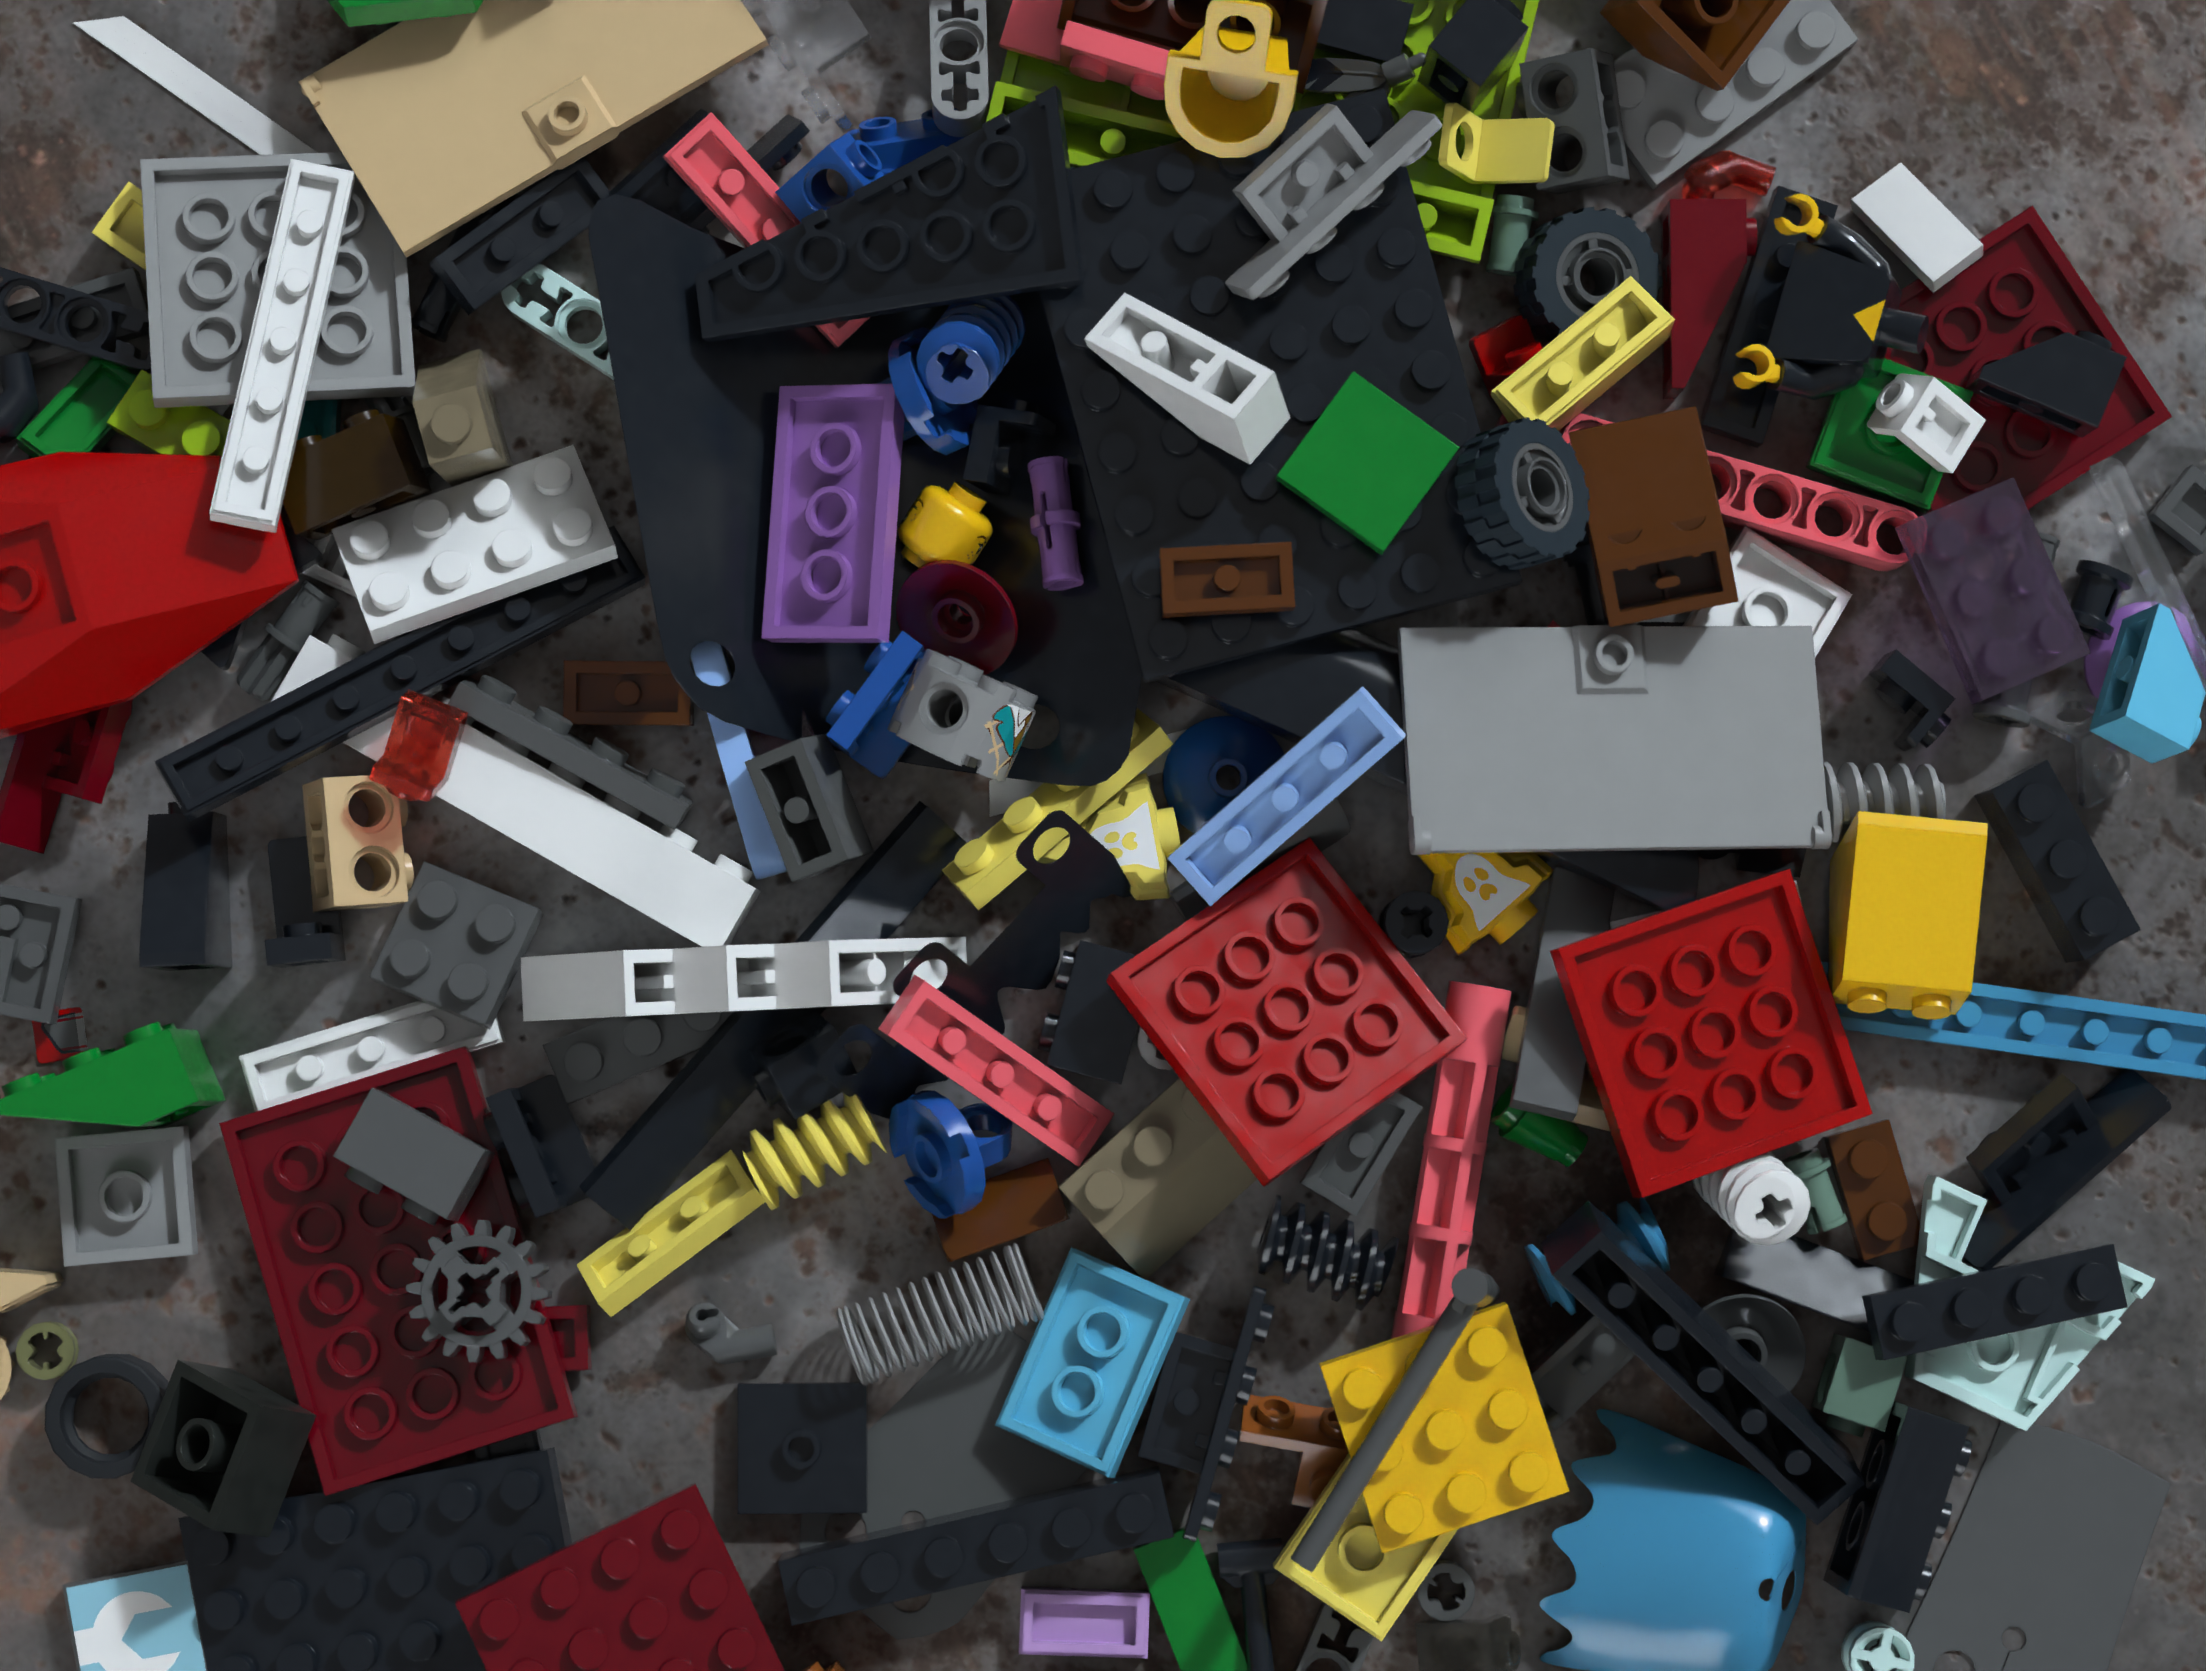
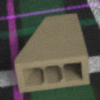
M477 349L419 365L412 403L429 465L452 487L513 466L482 351Z

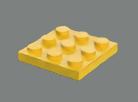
M1506 1302L1475 1311L1362 1492L1382 1554L1569 1492ZM1435 1325L1319 1363L1351 1460Z

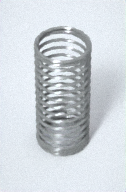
M1013 1243L1012 1246L1007 1245V1247L1004 1246L1003 1248L1018 1303L996 1253L991 1251L989 1254L1005 1310L982 1258L978 1256L976 1258V1264L992 1316L969 1264L965 1261L963 1262V1271L979 1323L966 1297L955 1268L950 1266L948 1271L966 1330L941 1273L936 1272L935 1278L946 1309L952 1334L941 1313L928 1279L922 1278L921 1282L931 1309L939 1341L929 1322L914 1283L909 1282L908 1289L919 1319L926 1347L916 1329L900 1288L895 1287L894 1292L907 1329L912 1352L900 1329L887 1294L882 1292L880 1296L891 1326L899 1359L884 1329L872 1298L868 1297L867 1303L876 1326L885 1363L875 1345L859 1303L855 1302L853 1307L866 1346L850 1308L844 1306L843 1310L838 1308L836 1316L840 1331L862 1385L867 1386L868 1383L878 1382V1366L883 1374L890 1378L893 1374L892 1361L899 1371L905 1372L907 1368L905 1355L913 1366L918 1367L920 1364L919 1350L926 1361L932 1362L934 1358L932 1343L939 1355L945 1357L947 1354L945 1337L952 1349L959 1352L961 1348L959 1332L965 1343L972 1347L975 1342L972 1326L978 1337L986 1342L988 1331L985 1319L994 1335L999 1337L1002 1329L998 1312L1007 1329L1012 1332L1015 1328L1012 1308L1018 1320L1024 1326H1027L1029 1322L1028 1313L1033 1322H1037L1038 1319L1043 1320V1309L1019 1245Z

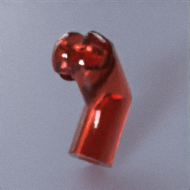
M1719 151L1690 165L1684 174L1687 181L1681 189L1684 199H1714L1717 191L1733 185L1765 197L1772 183L1776 167L1733 151Z

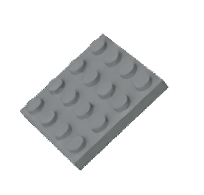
M342 152L140 159L152 393L155 408L228 405L235 403L290 159L353 171ZM356 175L306 401L414 395L416 382L407 258Z

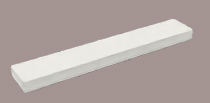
M290 159L210 507L211 521L276 533L355 183L354 171Z

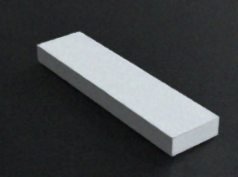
M416 1001L239 1056L256 1112L460 1047L467 1046L472 1053L506 1041L498 1014L489 1030L422 1001Z

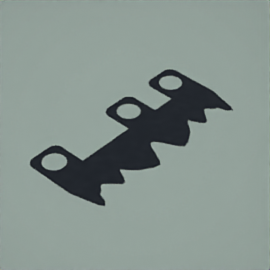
M1064 811L1051 812L1022 841L1016 851L1017 861L1046 886L971 966L939 942L930 943L923 947L896 976L893 982L894 992L899 997L910 983L912 973L921 963L929 959H940L947 966V976L937 990L1000 1034H1004L1005 1023L998 1002V991L1005 987L1032 990L1046 989L1053 978L1060 959V933L1062 931L1086 933L1089 929L1092 900L1105 898L1110 894L1123 898L1132 896L1130 893L1131 885L1115 856ZM1060 827L1065 829L1069 833L1070 842L1063 856L1048 864L1038 862L1034 858L1033 848L1039 836L1051 828ZM855 1024L849 1027L820 1057L816 1065L817 1073L848 1097L856 1094L862 1100L867 1111L890 1119L892 1108L896 1104L907 1100L912 1094H915L918 1086L947 1081L949 1079L899 1043L893 1047L863 1024ZM855 1040L867 1042L871 1047V1057L867 1065L853 1075L845 1076L837 1073L834 1068V1059L838 1051L847 1043Z

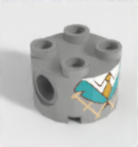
M927 649L923 659H918L887 729L896 733V736L940 758L961 767L962 765L972 768L977 766L976 773L1005 782L1036 714V710L1033 708L1038 696L1003 681L1002 683L983 675V670L950 655L947 657Z

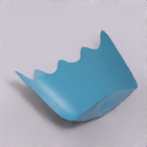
M1607 1409L1597 1410L1600 1422L1610 1430L1615 1438L1616 1449L1608 1455L1589 1457L1572 1462L1571 1468L1573 1473L1590 1490L1594 1502L1592 1509L1585 1517L1555 1529L1552 1533V1538L1574 1565L1576 1572L1575 1584L1566 1591L1543 1598L1539 1604L1550 1617L1570 1631L1572 1640L1560 1649L1547 1651L1539 1659L1542 1662L1555 1666L1589 1671H1768L1773 1667L1803 1590L1806 1515L1765 1476L1635 1418ZM1794 1571L1795 1584L1793 1594L1788 1606L1783 1610L1782 1593L1789 1574ZM1770 1578L1773 1580L1770 1599L1764 1601L1759 1596V1586L1763 1580Z

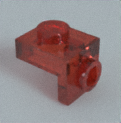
M408 690L400 698L384 754L373 765L369 777L370 780L386 786V789L398 798L410 801H430L449 779L469 713Z

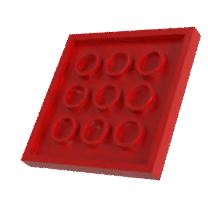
M1310 837L1218 899L1212 906L1209 905L1115 969L1106 980L1107 984L1263 1187L1447 1057L1467 1039Z
M1790 869L1766 875L1550 950L1633 1198H1644L1873 1114Z

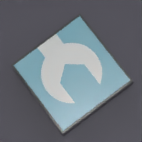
M186 1559L68 1582L62 1585L78 1671H207L190 1570Z

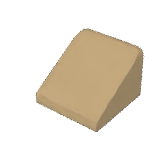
M0 1268V1313L9 1312L61 1286V1282L64 1280L60 1272Z

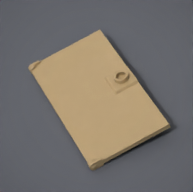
M484 0L476 13L402 21L300 80L299 84L301 85L302 93L309 98L407 258L553 171L566 168L617 138L621 131L768 46V42L741 0Z

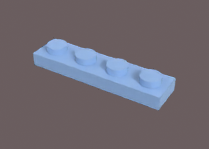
M1362 686L1172 852L1168 857L1169 861L1201 897L1212 906L1403 740L1406 734Z

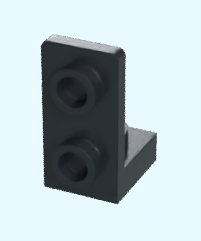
M307 836L271 840L268 843V856L277 938L265 940L267 966L285 968L346 961L341 910L313 912Z

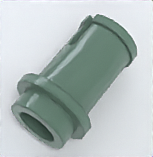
M1497 195L1496 206H1493L1491 216L1494 217L1486 272L1516 277V273H1514L1515 263L1517 260H1520L1523 252L1520 249L1530 237L1532 221H1538L1539 213L1533 211L1534 199L1519 195Z
M1813 1148L1796 1153L1782 1161L1784 1166L1789 1168L1794 1175L1798 1176L1808 1189L1811 1205L1805 1223L1809 1235L1818 1234L1821 1231L1820 1227L1825 1232L1847 1221L1846 1214L1841 1209L1826 1170L1831 1166L1829 1158H1822L1819 1149Z

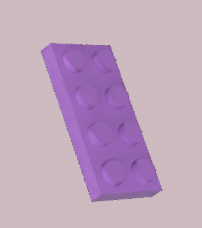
M893 384L780 386L762 639L775 643H889L905 417L895 395Z

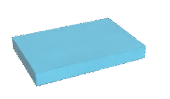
M1071 1247L1044 1309V1318L1038 1323L995 1426L1108 1478H1115L1190 1299Z

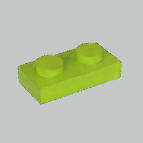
M141 370L107 423L114 431L154 454L222 456L230 420L206 406L155 408L152 393V375Z

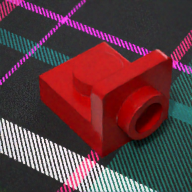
M1522 315L1512 316L1469 340V348L1491 398V391L1543 349L1540 341H1535L1527 319H1523Z

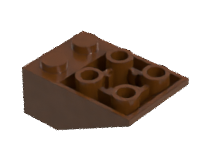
M1696 406L1568 432L1570 444L1576 452L1574 455L1578 463L1582 465L1585 473L1586 488L1589 489L1588 511H1590L1589 522L1586 523L1604 621L1609 627L1739 602L1726 532Z

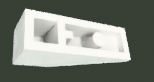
M1125 292L1084 338L1087 347L1196 435L1250 465L1290 419L1274 371Z

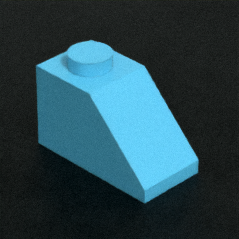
M2158 603L2122 620L2089 728L2090 732L2151 764L2190 749L2201 730L2202 721L2199 715L2206 694L2170 608Z

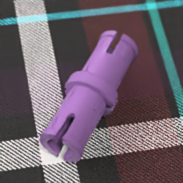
M1061 456L1037 458L1030 461L1027 467L1030 474L1035 513L1030 518L1031 534L1038 537L1043 576L1042 585L1044 589L1048 588L1050 591L1067 590L1081 586L1084 583L1076 530L1081 529L1080 513L1073 510L1068 472L1069 463L1067 458L1063 459Z

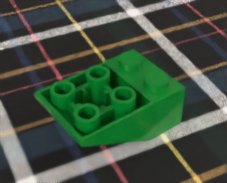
M155 1022L122 1036L126 1046L121 1049L115 1050V1048L100 1051V1048L96 1047L62 1061L65 1069L64 1073L59 1075L51 1073L40 1077L39 1073H34L2 1086L1 1089L5 1097L0 1099V1115L135 1127L167 1126L222 1103L226 1099L198 1031L176 1029L174 1023L161 1026L160 1022Z

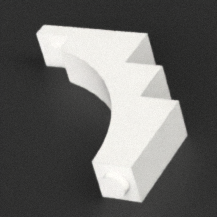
M966 937L825 940L678 949L619 950L521 957L523 1022L895 1004L899 996L893 990L894 979L923 947L933 942H939L967 963ZM940 959L926 960L914 970L910 981L916 975L938 989L947 976V966Z

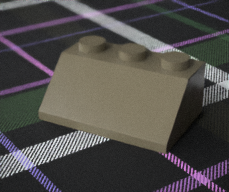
M1178 1077L1059 1185V1188L1140 1277L1147 1279L1257 1178L1180 1077Z

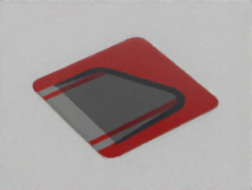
M80 1007L60 1009L57 1024L32 1021L39 1063L63 1061L88 1050L83 1012Z

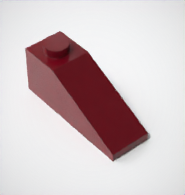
M1670 199L1661 212L1662 307L1675 319L1669 338L1662 344L1663 399H1676L1685 389L1747 263V256H1755L1757 248V222L1755 218H1747L1746 199Z

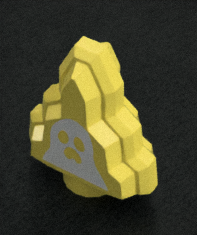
M1147 773L1134 777L1080 824L1082 828L1115 856L1131 885L1130 893L1136 901L1170 898L1166 861L1169 860L1170 854L1181 845L1174 808L1172 806L1157 809ZM1069 834L1043 855L1038 862L1048 864L1062 857L1069 846Z

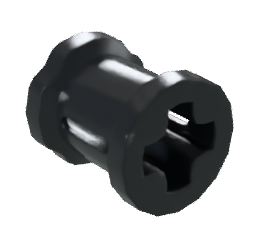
M2080 560L2076 567V572L2080 575L2068 609L2061 611L2057 622L2072 631L2086 636L2110 640L2114 631L2110 623L2123 591L2131 589L2134 579L2129 574L2112 566L2091 560Z

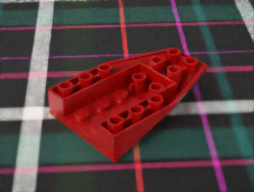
M57 452L0 465V739L134 699L297 584L299 578L281 514L276 533L211 521L209 512L222 456Z

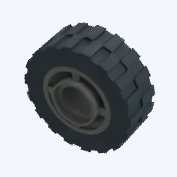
M1587 207L1553 218L1552 221L1546 222L1534 230L1536 234L1532 238L1527 239L1520 249L1523 252L1520 260H1517L1515 263L1516 284L1513 287L1515 297L1518 296L1521 308H1519L1523 319L1529 321L1533 327L1531 330L1539 338L1544 337L1550 342L1630 276L1659 303L1660 300L1657 299L1659 289L1662 288V276H1659L1658 265L1661 262L1658 252L1654 253L1650 242L1652 240L1645 231L1641 232L1635 226L1637 222L1628 216L1622 217L1617 215L1616 210L1609 208L1594 210V207ZM1583 266L1587 267L1595 278L1593 295L1586 292L1581 284L1580 271Z
M1530 417L1521 418L1476 434L1475 438L1468 440L1464 445L1465 451L1459 455L1457 461L1458 475L1455 476V488L1458 491L1459 500H1457L1459 513L1462 512L1465 520L1464 526L1469 536H1473L1477 542L1476 546L1483 554L1489 555L1492 558L1491 561L1499 566L1506 565L1511 570L1529 568L1572 553L1577 549L1576 544L1583 540L1586 534L1584 531L1585 525L1589 522L1590 511H1588L1589 489L1586 488L1583 467L1578 463L1574 455L1576 452L1570 443L1565 442L1561 437L1562 434L1555 427L1550 428L1546 425L1545 421L1540 419L1531 421Z

